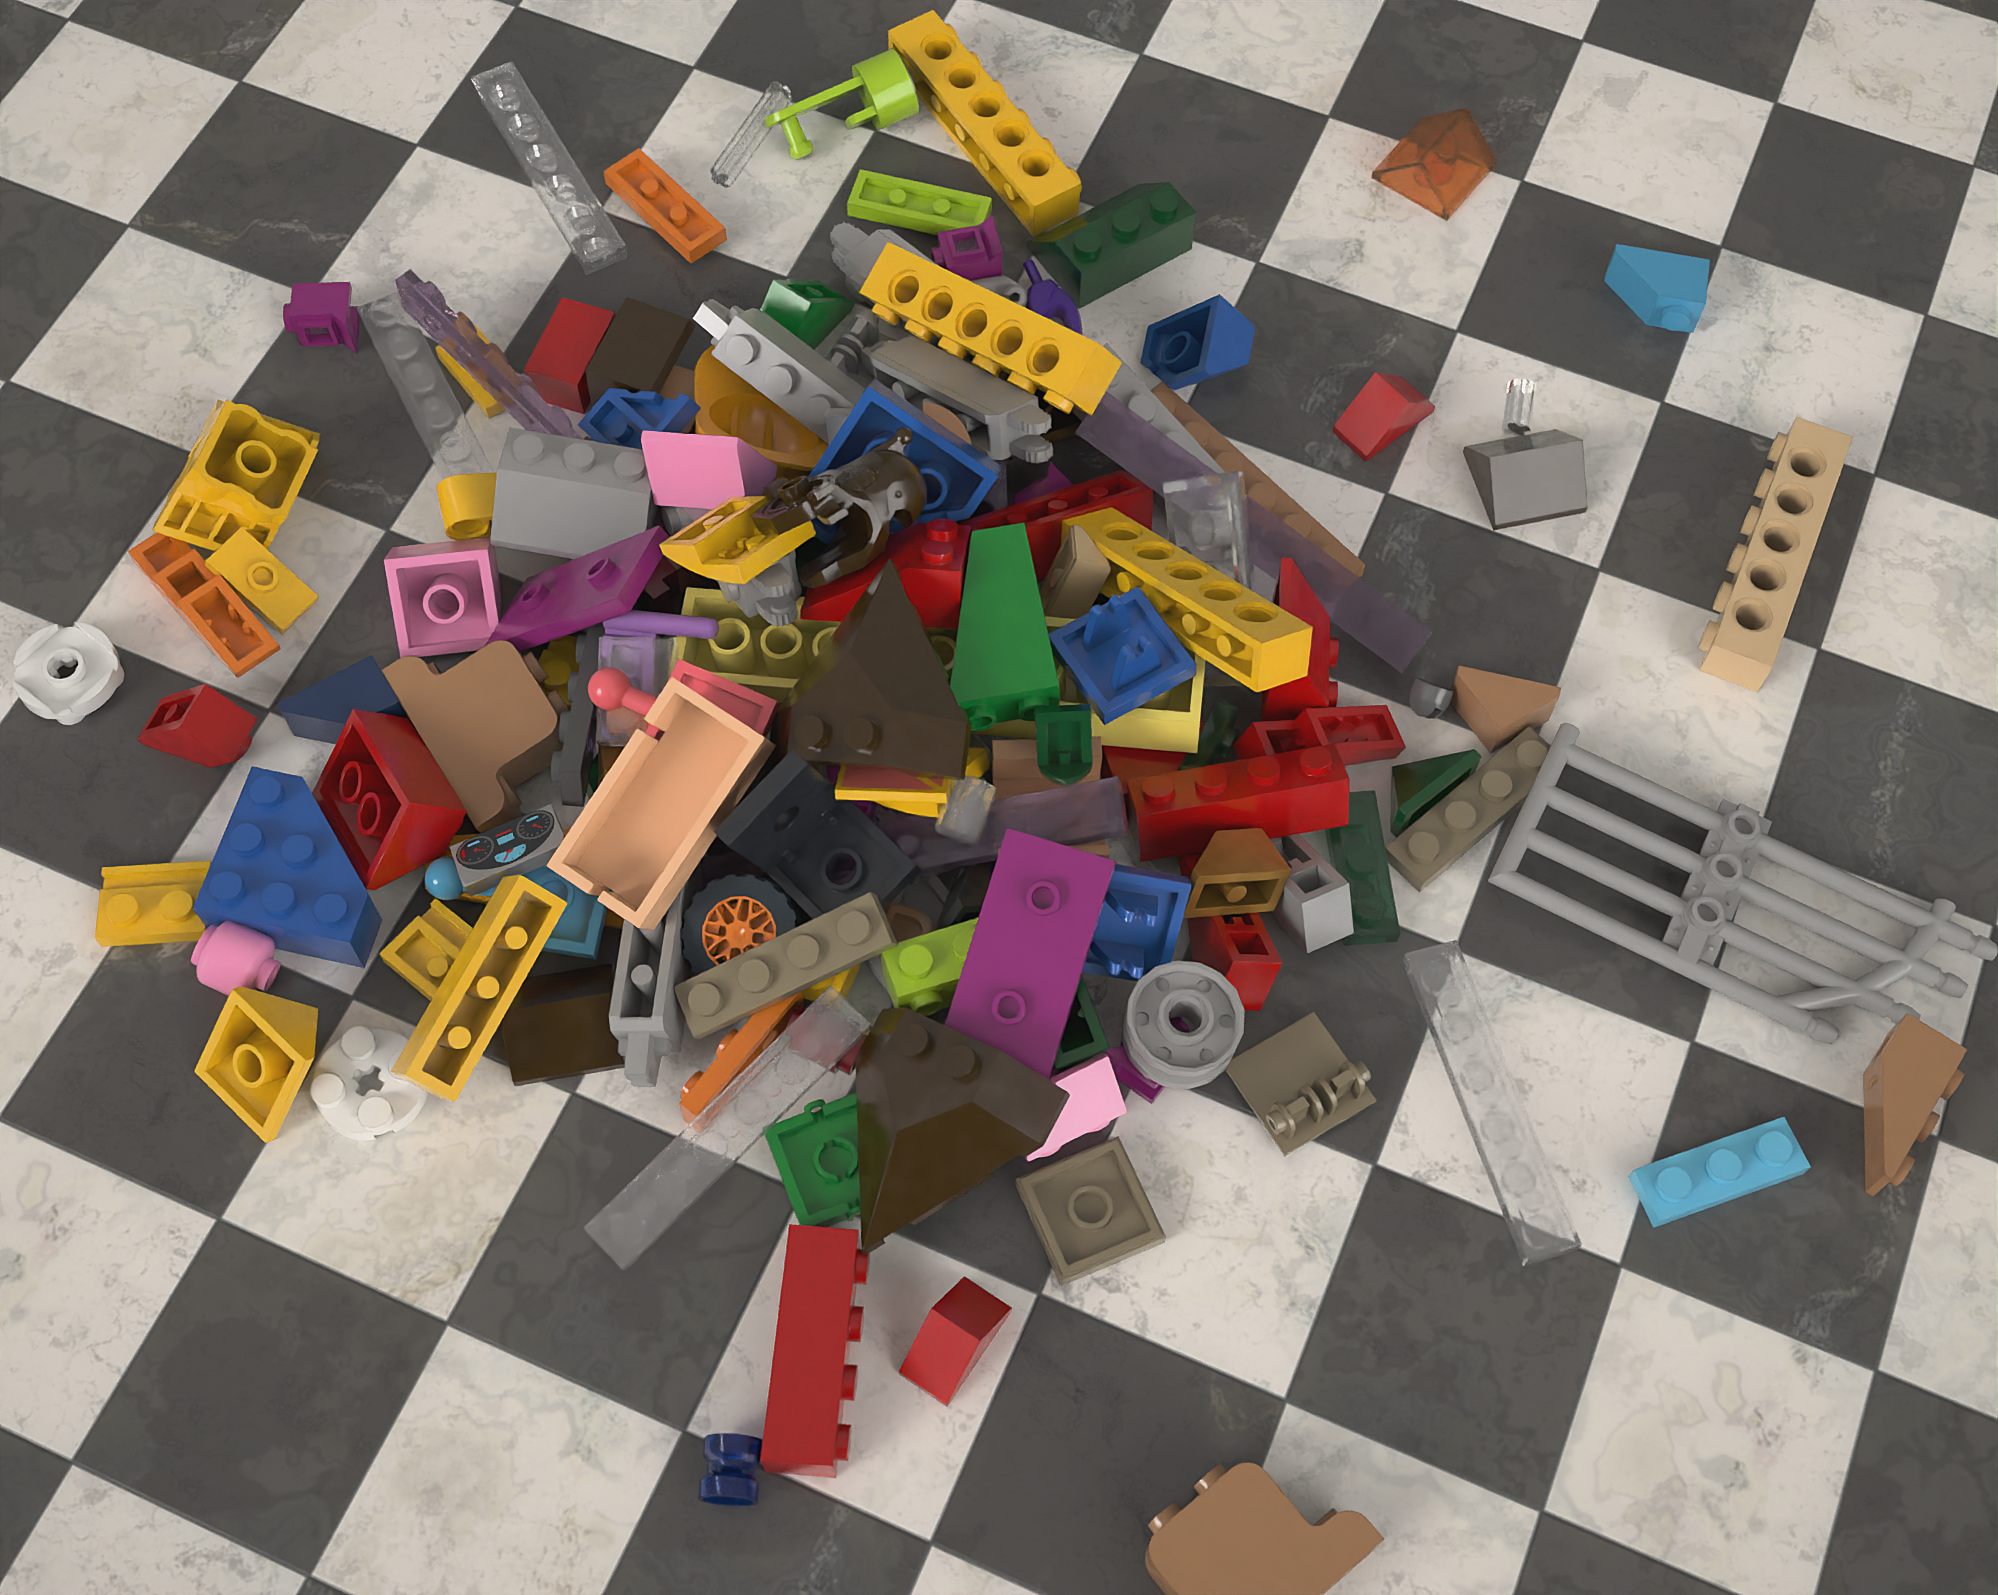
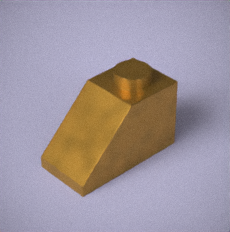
M1262 828L1215 832L1189 879L1192 886L1183 918L1275 910L1292 870Z

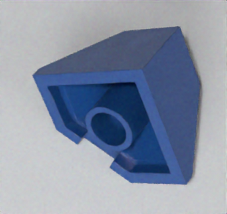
M1219 294L1148 325L1140 363L1174 391L1237 370L1249 363L1255 326Z

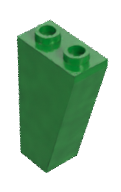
M1024 523L972 531L950 683V688L958 705L964 708L971 722V730H984L996 723L1018 719L1035 721V706L1060 705L1059 681Z

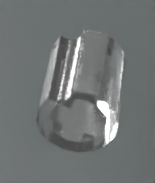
M965 776V780L952 779L949 786L947 803H943L934 829L954 840L977 845L998 789L975 777Z

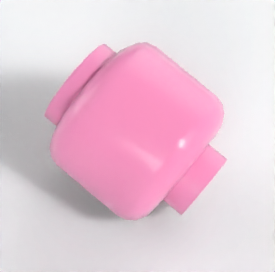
M225 921L218 927L211 924L200 937L191 958V963L197 966L198 981L227 996L230 995L233 988L239 986L253 990L260 989L266 992L274 982L281 962L273 959L275 955V942L273 938L233 921Z

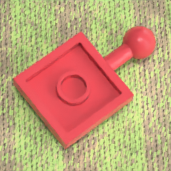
M681 659L677 660L670 678H675L766 738L780 706L777 700ZM613 667L598 670L592 675L588 683V694L591 701L603 710L612 711L625 707L646 716L657 700V697L632 687L628 676L623 671ZM649 723L645 733L660 740L665 731Z

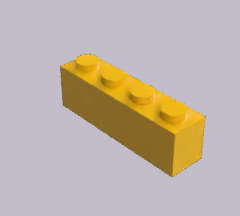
M522 875L502 877L391 1072L440 1099L456 1102L568 902Z

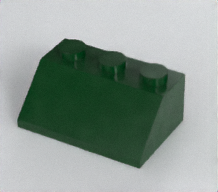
M1170 182L1138 184L1028 241L1027 249L1080 309L1191 250L1196 211Z

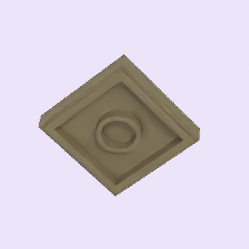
M1119 1136L1016 1178L1015 1185L1060 1286L1165 1243L1166 1235Z

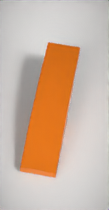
M157 532L128 551L133 562L166 601L237 678L281 649L275 639L222 576L212 573L205 566V560L195 548L192 550L185 541Z

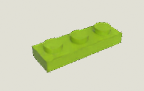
M862 169L859 170L847 202L848 216L938 235V232L978 226L990 217L992 211L991 197Z

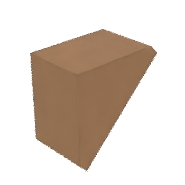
M1458 666L1450 687L1454 691L1450 703L1491 754L1511 742L1528 726L1535 729L1548 722L1560 697L1561 687Z

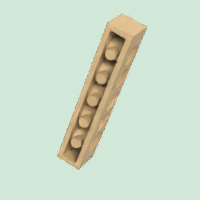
M1799 417L1795 418L1787 434L1777 433L1767 457L1768 460L1775 462L1772 470L1764 469L1754 492V496L1761 498L1759 507L1751 505L1740 530V533L1747 535L1748 538L1745 545L1737 543L1726 571L1734 573L1732 582L1723 581L1712 607L1713 610L1720 612L1717 623L1711 620L1708 621L1698 645V649L1706 651L1699 669L1700 671L1755 692L1759 691L1773 668L1853 436Z

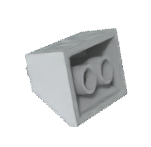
M509 427L497 468L490 537L491 545L576 559L652 529L659 505H654L643 450Z

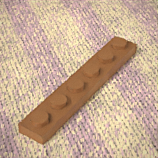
M1162 381L1150 390L1240 488L1225 509L1279 559L1281 557L1292 558L1310 587L1327 603L1363 575L1365 564L1169 386Z

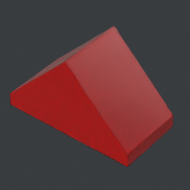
M1375 372L1336 422L1332 432L1366 462L1432 414L1435 406L1402 376Z
M964 1276L930 1309L899 1370V1375L947 1407L1012 1312V1307Z

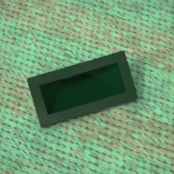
M1475 749L1392 766L1390 832L1396 838L1472 775L1476 771L1482 756Z

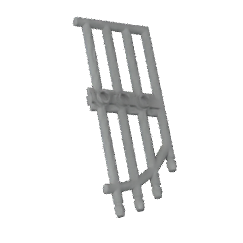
M1562 723L1488 879V882L1801 1033L1808 1032L1810 1037L1820 1042L1829 1044L1834 1043L1839 1029L1820 1017L1814 1018L1810 1012L1855 1004L1880 1017H1889L1891 1022L1895 1024L1906 1013L1920 1020L1921 1015L1912 1007L1901 1002L1895 1003L1893 998L1879 992L1905 976L1929 987L1935 986L1939 992L1948 996L1962 998L1968 988L1966 982L1950 972L1943 973L1941 968L1922 960L1937 939L1961 950L1967 949L1970 954L1980 959L1993 961L1998 954V946L1990 939L1981 935L1975 936L1973 931L1949 921L1956 909L1953 902L1946 899H1936L1930 911L1768 836L1772 821L1759 816V811L1742 803L1736 805L1723 799L1718 810L1715 811L1576 746L1575 742L1580 731L1576 726L1569 723ZM1565 764L1708 830L1699 854L1556 787ZM1546 805L1690 873L1681 897L1536 829ZM1526 849L1535 851L1671 916L1672 918L1662 941L1516 872ZM1758 855H1761L1916 928L1917 931L1901 950L1749 877ZM1743 898L1882 965L1853 980L1731 921L1740 899ZM1725 942L1820 988L1774 996L1714 967L1713 964L1722 943Z

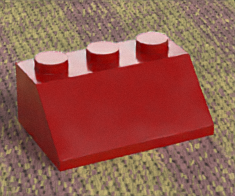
M358 709L352 710L312 792L367 890H377L445 854L455 833L460 830L467 811L409 718Z

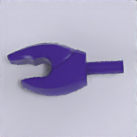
M1032 259L1025 261L1023 267L1032 283L1027 290L1026 308L1048 319L1059 318L1064 322V327L1083 335L1079 310L1073 299L1059 288V285L1053 280L1043 281Z

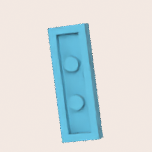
M1781 1117L1636 1168L1628 1177L1654 1228L1800 1176L1811 1166L1785 1117Z

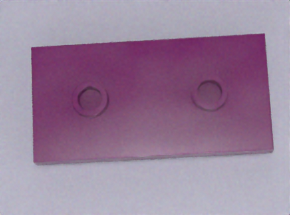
M657 526L528 577L485 646L491 642L502 640L511 643L518 652H522L630 612L663 556L659 544L670 538V536L660 526Z
M1007 828L945 1026L1003 1051L1049 1080L1116 861Z

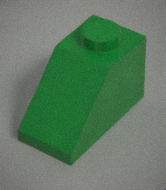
M773 280L760 311L765 312L815 350L852 311L855 302L817 280Z

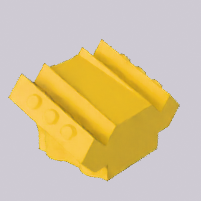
M227 399L225 402L217 400L204 422L201 433L191 448L188 456L189 459L181 475L168 494L166 504L154 523L153 531L216 551L243 527L268 550L279 526L286 520L318 452L316 447L319 443L320 433L260 414L256 409L245 404H234Z

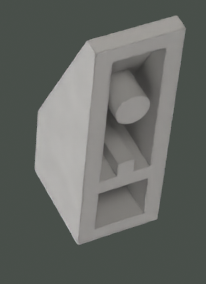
M1300 834L1270 839L1292 870L1276 908L1272 911L1281 927L1306 953L1353 934L1349 882Z

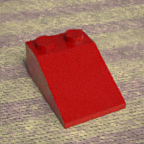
M935 519L928 523H917L908 529L904 528L889 534L886 550L864 568L845 574L826 585L816 588L808 587L800 609V620L842 622L890 558L895 561L903 578L900 582L909 601L916 606L925 627L958 629L970 549L971 526L958 525L955 521L949 519Z
M1281 557L1272 603L1313 627L1308 675L1262 691L1261 722L1295 720L1305 708L1336 707L1338 698V682L1329 681V668H1336L1339 649L1338 638L1330 637V616L1294 560Z

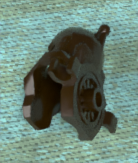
M899 428L895 432L894 437L849 464L841 465L835 470L831 469L811 478L800 476L791 481L784 477H779L762 487L766 494H771L774 498L767 501L751 515L759 532L769 528L775 534L780 535L810 521L816 516L826 525H832L836 522V534L831 543L817 558L801 568L798 577L802 586L820 587L845 574L864 568L886 550V542L889 538V523L892 517L906 529L919 518L927 503V487L920 469L904 453V446L908 445L913 439V434L909 428Z

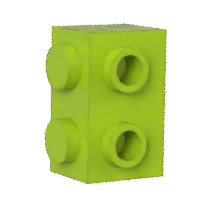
M978 918L898 942L897 946L881 953L882 974L894 1008H907L923 1016H929L951 1006Z

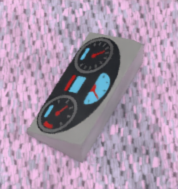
M551 803L452 845L450 849L462 885L472 897L498 886L504 876L523 875L547 865L566 836Z

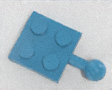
M442 857L429 865L425 873V885L434 897L441 900H453L463 893H467L460 880L454 858ZM546 865L523 874L522 876L568 902L541 951L597 960L608 910L607 906L597 900L599 896L587 894ZM497 886L477 895L492 897Z

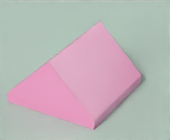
M656 431L642 432L641 443L654 505L714 509L730 497L761 496L764 492L762 487L772 482L776 477L777 466L738 437Z

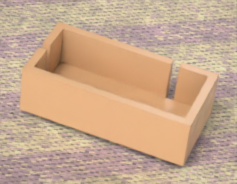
M673 677L670 678L644 718L650 724L665 731L661 739L657 740L639 729L635 731L546 865L587 894L599 896L597 899L599 902L636 927L648 930H655L717 836L713 831L735 809L776 747L774 743Z

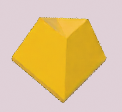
M239 986L232 989L194 1072L265 1143H268L275 1139L314 1059L318 1008Z

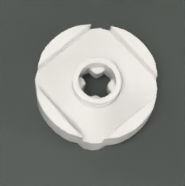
M74 622L77 627L62 629L57 624L46 626L29 636L16 651L13 659V665L16 670L14 679H12V685L25 706L36 715L46 719H57L63 725L76 724L85 715L101 707L123 682L125 674L120 665L119 655L106 634L97 627L87 623ZM78 663L76 671L71 676L59 679L60 675L57 669L60 666L65 665L71 668Z
M357 1026L347 1030L341 1039L333 1043L325 1051L315 1068L313 1081L310 1086V1094L322 1117L331 1128L339 1134L354 1140H374V1135H382L390 1130L396 1133L406 1128L417 1117L424 1106L428 1092L391 1072L408 1039L391 1030L380 1028L368 1029L367 1027ZM373 1072L379 1073L378 1078L384 1084L381 1090L378 1092L370 1089L365 1096L359 1095L361 1086L358 1082L360 1079Z

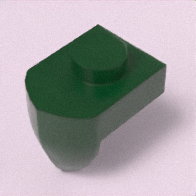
M1090 704L1035 706L1037 766L1039 772L1047 780L1060 786L1068 787L1080 782L1090 773L1093 766Z

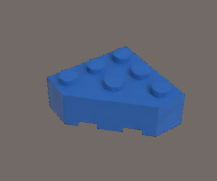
M874 379L808 478L831 469L835 470L841 465L849 464L894 437L895 432L899 428L906 427L911 430L913 439L908 445L904 446V453L920 469L927 487V503L919 518L912 525L928 523L935 519H949L952 521L969 519L998 478L1002 466ZM817 516L811 519L816 532L814 536L825 544L831 543L836 534V522L832 525H826ZM893 517L891 518L889 533L905 528L896 522Z
M252 766L195 901L193 910L206 928L211 924L218 927L225 921H233L270 936L274 939L275 949L365 968L382 923V918L303 777Z

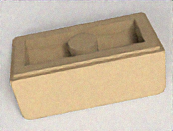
M1074 524L1070 527L1039 588L1045 617L1078 619L1089 613L1111 571L1110 564L1105 556L1079 525Z

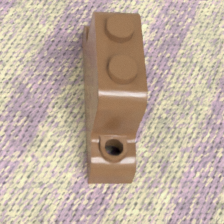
M499 640L489 643L444 673L440 671L434 662L427 665L416 656L402 657L382 669L383 675L416 730L466 808V813L475 828L480 833H483L521 817L522 814L519 806L522 802L515 789L550 766L554 751H562L564 742H560L559 738L560 718L563 710L570 711L556 690L548 694L541 682L549 677L534 654L530 652L522 657L511 643Z
M1246 1462L1237 1464L1227 1471L1222 1464H1219L1194 1486L1199 1496L1181 1510L1177 1503L1174 1502L1148 1524L1154 1535L1145 1553V1565L1148 1573L1165 1595H1323L1372 1553L1384 1538L1364 1515L1356 1511H1342L1338 1513L1333 1508L1315 1524L1311 1525L1262 1467Z

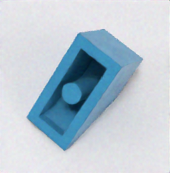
M1616 244L1605 273L1604 282L1646 325L1666 328L1671 331L1693 333L1706 304L1710 260Z

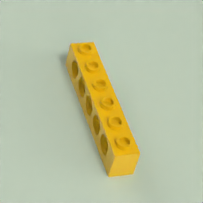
M931 10L888 30L889 49H894L903 59L920 101L1033 237L1079 214L1082 184L1076 171L1071 167H1066L1056 155L1052 143L1047 138H1042L1033 128L1026 112L1023 109L1016 108L1007 97L1002 84L998 80L993 81L983 69L979 57L974 52H969L960 42L952 25L945 24L937 13Z
M887 242L859 293L875 304L871 312L886 322L896 326L901 319L907 322L904 329L923 341L929 343L932 337L935 336L941 339L938 346L951 355L963 360L968 353L975 357L972 363L978 368L996 377L999 376L1001 371L1010 374L1007 379L1009 383L1033 395L1037 388L1046 392L1043 399L1067 414H1070L1072 408L1075 407L1092 416L1122 364L1118 358L1098 342L890 242Z
M1112 507L1062 520L1061 545L1070 527L1074 524L1079 525L1109 562L1111 571L1100 593L1111 598L1116 594L1121 596L1139 586L1183 646L1258 693L1308 675L1313 629L1309 624Z

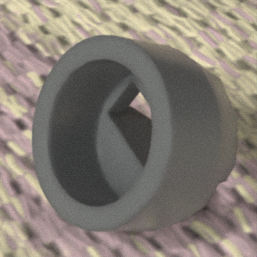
M1415 678L1409 697L1411 709L1418 716L1435 719L1442 715L1449 707L1454 691L1436 683Z

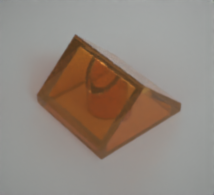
M1468 107L1421 118L1374 169L1371 178L1447 221L1495 167L1497 160Z

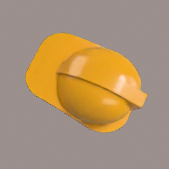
M714 345L705 350L697 362L694 374V402L701 407L695 415V434L740 438L777 466L776 477L773 481L779 477H784L789 481L800 476L808 478L829 444L712 356L711 353L715 349ZM765 491L761 495L766 496L768 501L774 498L771 494H766Z

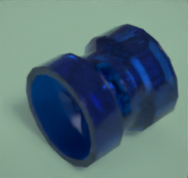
M718 1433L705 1436L702 1456L708 1462L707 1474L700 1479L699 1501L730 1507L757 1505L760 1484L755 1479V1468L761 1462L763 1440L750 1435Z

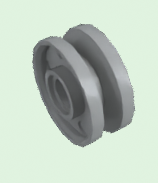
M1173 961L1154 967L1138 980L1128 999L1127 1008L1122 1018L1121 1039L1129 1060L1144 1077L1164 1087L1191 1089L1210 1083L1227 1069L1244 1033L1245 1010L1237 990L1220 972L1198 962ZM1175 1017L1186 1018L1194 1025L1195 1031L1190 1033L1180 1032L1171 1025L1170 1019Z

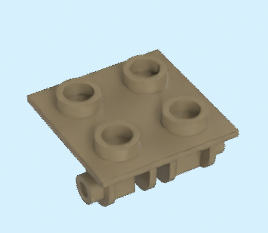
M1315 1012L1310 1013L1231 1059L1226 1069V1072L1284 1157L1377 1101L1365 1084L1371 1080V1075L1366 1065L1360 1060L1352 1064L1347 1059Z

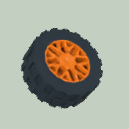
M751 874L725 875V878L721 880L715 879L706 884L708 886L706 889L695 894L692 898V905L685 910L683 916L685 919L684 928L681 929L680 939H683L685 949H682L685 960H689L692 966L691 970L697 976L807 923L802 914L803 909L771 878Z

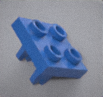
M1139 586L1121 596L1113 595L1106 604L1093 606L1089 613L1048 634L1052 653L1088 704H1090L1103 725L1196 675L1197 664Z
M1116 864L1083 973L1138 982L1139 979L1154 967L1170 963L1192 886L1189 878L1182 875Z

